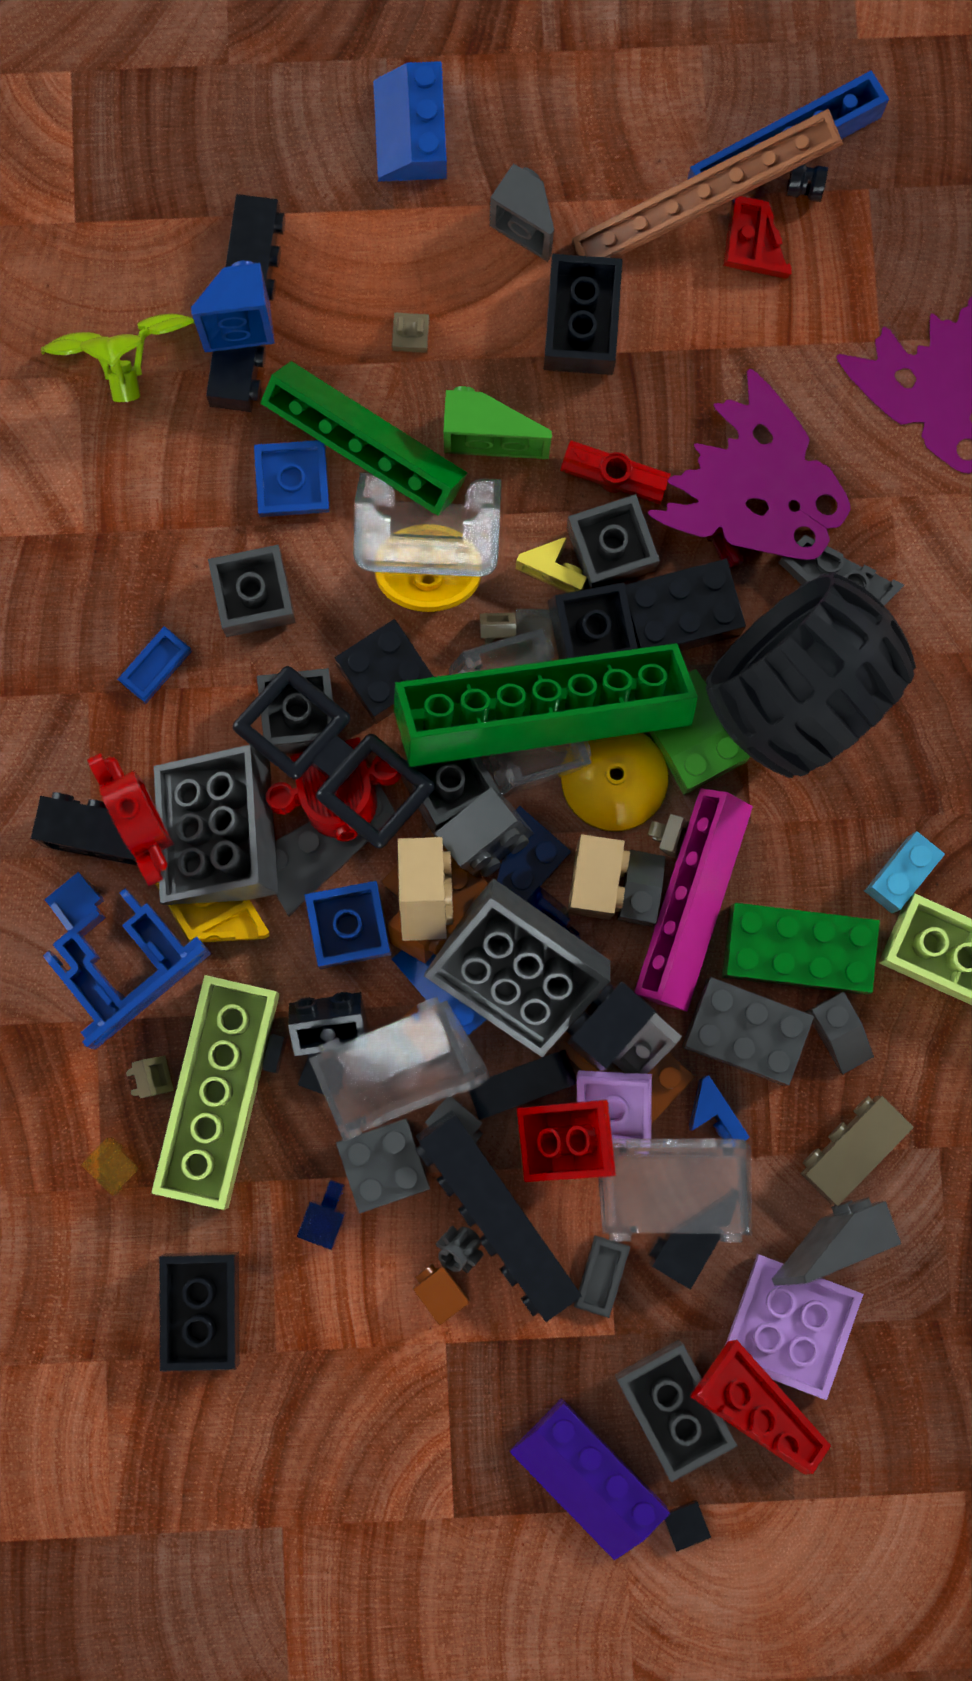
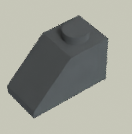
M630 850L629 865L623 885L625 887L623 906L618 912L617 921L653 927L656 924L663 887L665 856Z
M844 992L835 994L805 1011L807 1014L814 1016L812 1024L842 1075L874 1057L863 1024Z

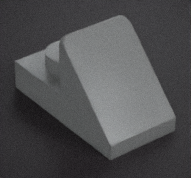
M655 1013L616 1057L613 1063L624 1073L648 1074L677 1044L682 1036Z

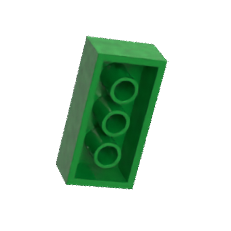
M733 903L729 907L722 978L861 995L873 993L880 920Z

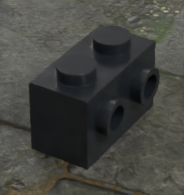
M340 992L332 997L319 999L306 997L289 1003L288 1027L294 1056L367 1045V1020L361 992Z

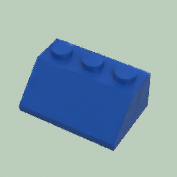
M442 61L405 63L373 80L378 182L447 179Z
M238 261L230 267H223L191 307L192 317L204 352L275 344L270 302L261 264L251 261Z

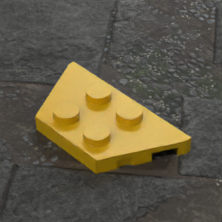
M157 882L155 885L159 890V882ZM251 900L167 905L188 942L196 936L201 942L254 940L269 937V931Z

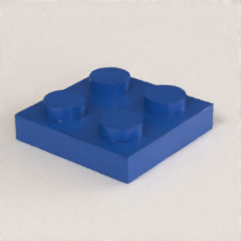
M315 440L254 445L259 517L330 512L325 444Z

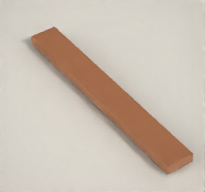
M829 109L571 238L577 255L617 258L843 145Z

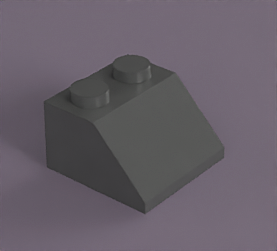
M513 163L490 197L489 226L548 262L552 255L554 226L544 183L533 170L527 167L522 169Z

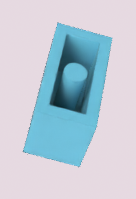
M916 831L905 839L864 892L891 914L902 909L945 853Z

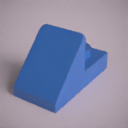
M707 1075L699 1079L689 1130L692 1131L712 1117H715L718 1122L713 1124L724 1143L730 1140L733 1145L738 1146L750 1138L710 1076Z

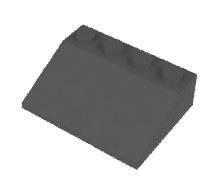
M245 745L154 766L156 809L174 844L162 850L167 861V868L161 872L163 880L159 882L160 904L246 901L278 894L274 816L266 801V792L272 786L270 760L253 746Z
M493 878L470 905L426 970L424 977L543 1057L610 982V960Z

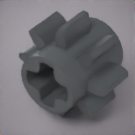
M451 1226L436 1243V1246L442 1249L438 1254L440 1263L452 1272H459L463 1269L464 1272L468 1273L484 1255L483 1252L478 1250L481 1246L479 1236L467 1227H461L457 1230L454 1226Z

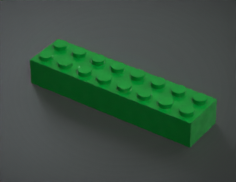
M675 643L395 682L394 714L409 767L691 726L698 696L679 646Z

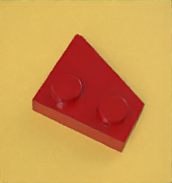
M744 196L733 199L723 266L787 279L791 275L792 268L790 263L786 264L780 247L783 242L779 230L774 226V215L770 203Z

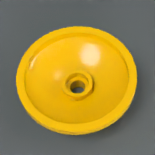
M422 526L401 531L393 535L381 546L375 559V578L381 591L394 603L415 611L436 612L458 606L476 591L482 575L481 558L474 545L462 535L441 527Z
M644 733L576 742L569 749L563 763L561 772L562 790L571 810L588 825L604 831H626L645 823L659 809L668 788V769L660 749ZM614 768L620 769L623 773V778L620 780L612 779L610 771Z

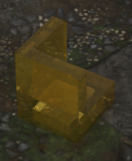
M113 1137L106 1138L81 1166L114 1196L122 1190L121 1187L137 1172L138 1167L121 1151L123 1147Z

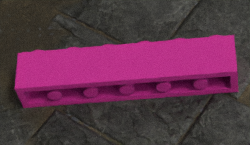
M704 788L699 790L634 991L638 996L659 1005L686 1012L691 1002L753 808L752 805L728 792Z

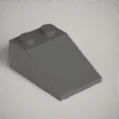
M868 1197L855 1202L849 1200L840 1203L838 1206H832L833 1213L820 1218L772 1278L774 1286L807 1284L900 1245L901 1241L886 1201L871 1203Z

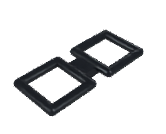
M290 666L282 668L235 720L232 726L234 732L292 779H299L313 765L328 778L316 792L317 800L374 847L379 849L385 847L433 792L434 783L414 766L409 767L407 760L374 734L366 735L355 749L338 737L350 722L349 713ZM288 684L332 718V721L295 762L251 727L253 722ZM371 752H374L417 787L379 831L334 795Z

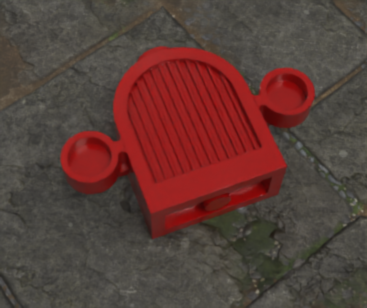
M356 737L344 742L355 749L361 742V739ZM302 753L291 755L290 758L295 762ZM379 756L372 761L370 767L368 757H366L334 795L368 823H371L377 810V795L374 785H393L399 781L402 775ZM313 765L299 779H295L296 788H292L288 783L278 782L267 790L266 801L273 812L283 815L290 813L295 807L302 806L312 826L321 834L336 838L338 841H350L358 836L354 829L317 800L316 792L328 778Z
M99 753L87 759L100 785L99 790L106 808L124 843L132 855H134L148 886L162 881L161 872L167 868V861L162 850L174 844L142 778L135 771L124 775L117 759L114 757L105 759L102 753Z

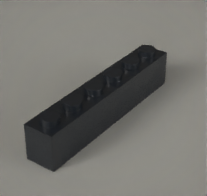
M236 194L225 267H230L238 261L260 263L268 298L270 301H274L276 280L271 279L273 267L278 268L280 263L281 247L276 246L278 234H284L286 215L280 212L278 199ZM266 346L214 351L212 353L206 393L210 407L252 412L253 401H259L261 380H257L258 367L264 368Z
M452 1110L416 1135L421 1144L416 1148L417 1153L427 1167L434 1163L442 1175L437 1178V1181L448 1197L456 1194L463 1205L458 1208V1211L470 1227L477 1224L484 1235L479 1238L480 1242L491 1257L498 1254L505 1265L500 1268L501 1272L512 1287L519 1284L526 1293L521 1300L533 1317L540 1313L545 1322H547L582 1297Z

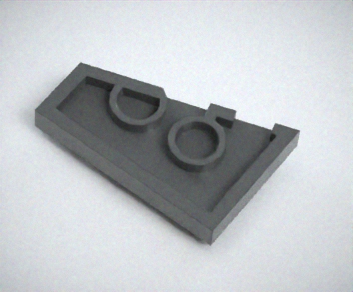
M804 535L797 544L802 547H810L814 544L815 539ZM828 546L818 558L813 560L783 556L778 562L801 585L809 580L812 581L818 578L821 574L835 572L862 586L884 606L904 586V584L894 579L891 582L875 574L876 570L866 565L861 567L845 559L842 553Z

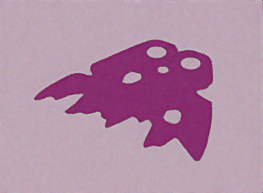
M972 296L969 299L968 306L960 310L956 323L949 319L941 321L935 314H930V346L918 345L916 355L908 354L890 329L885 326L882 328L881 336L875 340L877 360L843 354L837 355L836 358L850 379L884 413L900 425L923 422L922 438L926 447L955 470L962 473H972V460L960 458L956 451L957 445L961 440H972V422L970 421V415L972 414ZM903 368L910 369L916 377L914 386L912 388H904L896 380L895 372Z
M748 369L749 405L746 406L730 399L724 403L713 404L716 411L737 430L738 439L729 438L728 449L695 443L694 447L700 454L698 458L700 469L686 470L681 476L674 475L668 480L669 484L682 489L699 502L689 505L668 503L666 511L649 510L648 515L671 528L699 537L712 536L719 527H722L724 537L731 545L795 559H816L823 553L830 541L827 528L841 526L850 512L849 499L836 476L827 465L817 460H805L806 449L810 441L807 433L772 387L758 373ZM762 424L769 430L773 436L771 443L761 444L753 437V430L756 425ZM829 495L836 500L837 510L834 514L824 515L818 511L816 500L819 496ZM751 498L764 500L769 510L763 516L753 513L745 503ZM790 501H797L800 504V510L797 512L791 511L788 506ZM808 527L814 532L815 542L812 546L802 547L795 542L794 532L797 528Z

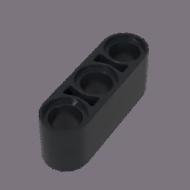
M566 1049L467 1085V1089L478 1119L481 1120L577 1084V1078Z

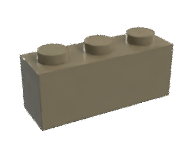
M867 1096L853 1110L857 1116L848 1125L844 1122L839 1124L828 1136L831 1142L822 1151L819 1148L815 1149L803 1161L806 1168L800 1174L831 1205L838 1206L914 1128L883 1096H875L873 1099Z

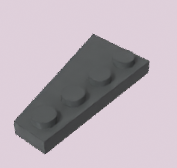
M380 784L374 786L377 795V810L370 823L378 831L395 813ZM310 822L276 840L278 894L276 895L287 915L290 917L305 901L304 894L316 892L337 870L339 871L353 855L369 842L359 833L356 838L350 841H338L336 838H331L318 832Z

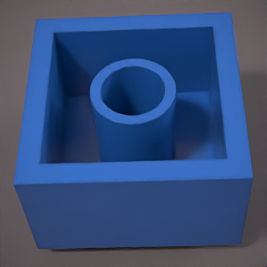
M377 881L304 894L317 965L320 969L392 956Z

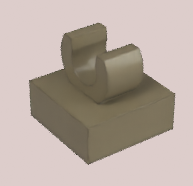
M394 312L392 350L427 353L429 314Z
M480 613L481 638H485L487 652L492 651V641L495 638H502L505 641V650H511L512 637H517L515 613Z
M670 814L667 825L652 821L647 835L652 836L653 840L661 842L659 848L667 856L678 858L689 822L684 817Z
M165 1056L131 1063L132 1068L126 1072L127 1076H135L137 1089L131 1090V1095H139L140 1099L174 1091Z

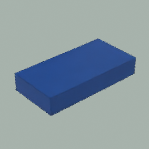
M164 626L117 680L146 704L189 656L192 649Z

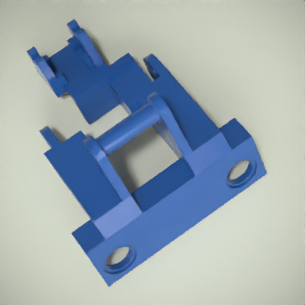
M77 872L44 899L68 931L52 945L69 964L71 969L67 971L61 960L51 951H47L43 957L94 1020L81 1031V1034L85 1037L82 1043L87 1048L96 1050L211 955V953L197 936L187 945L183 946L149 904L146 903L141 906L133 895L124 888L119 893L136 914L122 926L158 969L127 996H124L113 988L97 968L95 963L101 958L83 937L106 917L97 907L104 902L103 897L80 872Z

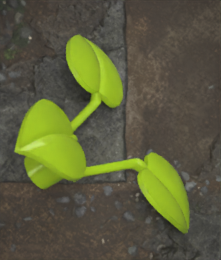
M160 314L140 321L137 324L138 329H140L138 336L121 334L113 337H102L91 332H76L53 340L41 348L42 355L45 352L55 355H70L82 351L99 360L104 370L105 379H109L112 400L114 402H129L140 397L137 376L142 375L141 361L145 338L151 334H164L195 323L193 318L185 315ZM137 347L134 366H131V361H120L122 355Z

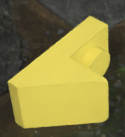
M565 537L520 553L516 560L517 570L567 593L583 590L587 581V577L582 575L583 571L570 563H563V565L557 563L566 544Z

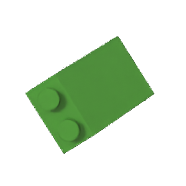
M459 386L455 387L454 390H446L443 430L444 453L549 459L552 438L551 430L487 394L475 392V389L471 387Z
M696 669L689 672L698 696L692 725L649 732L663 754L666 764L683 795L745 764L750 758L733 741L721 725L709 701L705 688L707 685Z

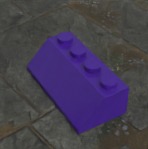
M562 1398L509 1451L614 1561L643 1542L670 1514L667 1506Z

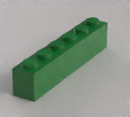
M292 361L271 375L260 404L437 516L455 500L468 474L466 471Z

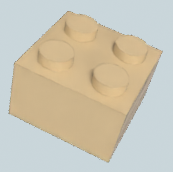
M581 834L576 848L567 914L610 920L615 912H619L622 909L625 887H619L620 876L624 877L625 873H627L630 851L624 850L625 841Z
M442 837L398 839L399 904L402 941L447 939L446 925H453L450 851L443 852Z

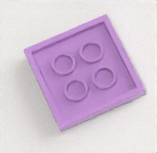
M757 1254L726 1344L728 1341L738 1340L773 1380L827 1400L863 1294L823 1278L807 1284L774 1286L772 1278L782 1267L783 1263Z

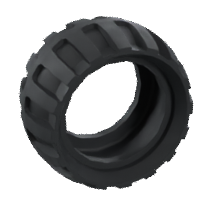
M832 572L831 574H821L818 578L804 583L756 620L730 646L723 657L717 661L713 671L706 679L707 686L705 688L716 716L733 741L761 765L780 775L793 778L795 775L801 777L809 774L810 771L829 763L834 757L845 749L850 748L869 729L874 727L903 696L904 690L914 678L913 670L916 668V664L909 643L889 610L862 586L842 575Z

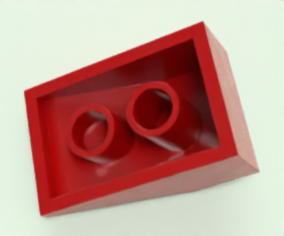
M608 1100L517 1108L524 1182L616 1176Z

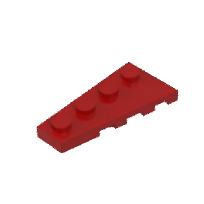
M738 1340L727 1342L690 1395L692 1399L804 1475L814 1474L831 1447L830 1443Z

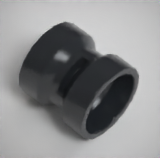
M803 164L791 170L786 196L797 198L800 195H804L809 200L821 202L828 167L817 165L814 168H810Z

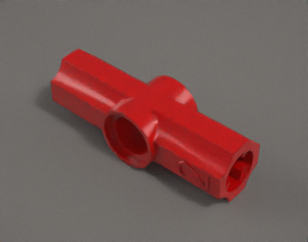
M570 440L560 469L561 472L600 484L608 492L636 494L639 498L659 505L662 502L671 475L670 473L631 461L623 453H607ZM613 466L619 467L625 475L615 479L610 477L606 470Z

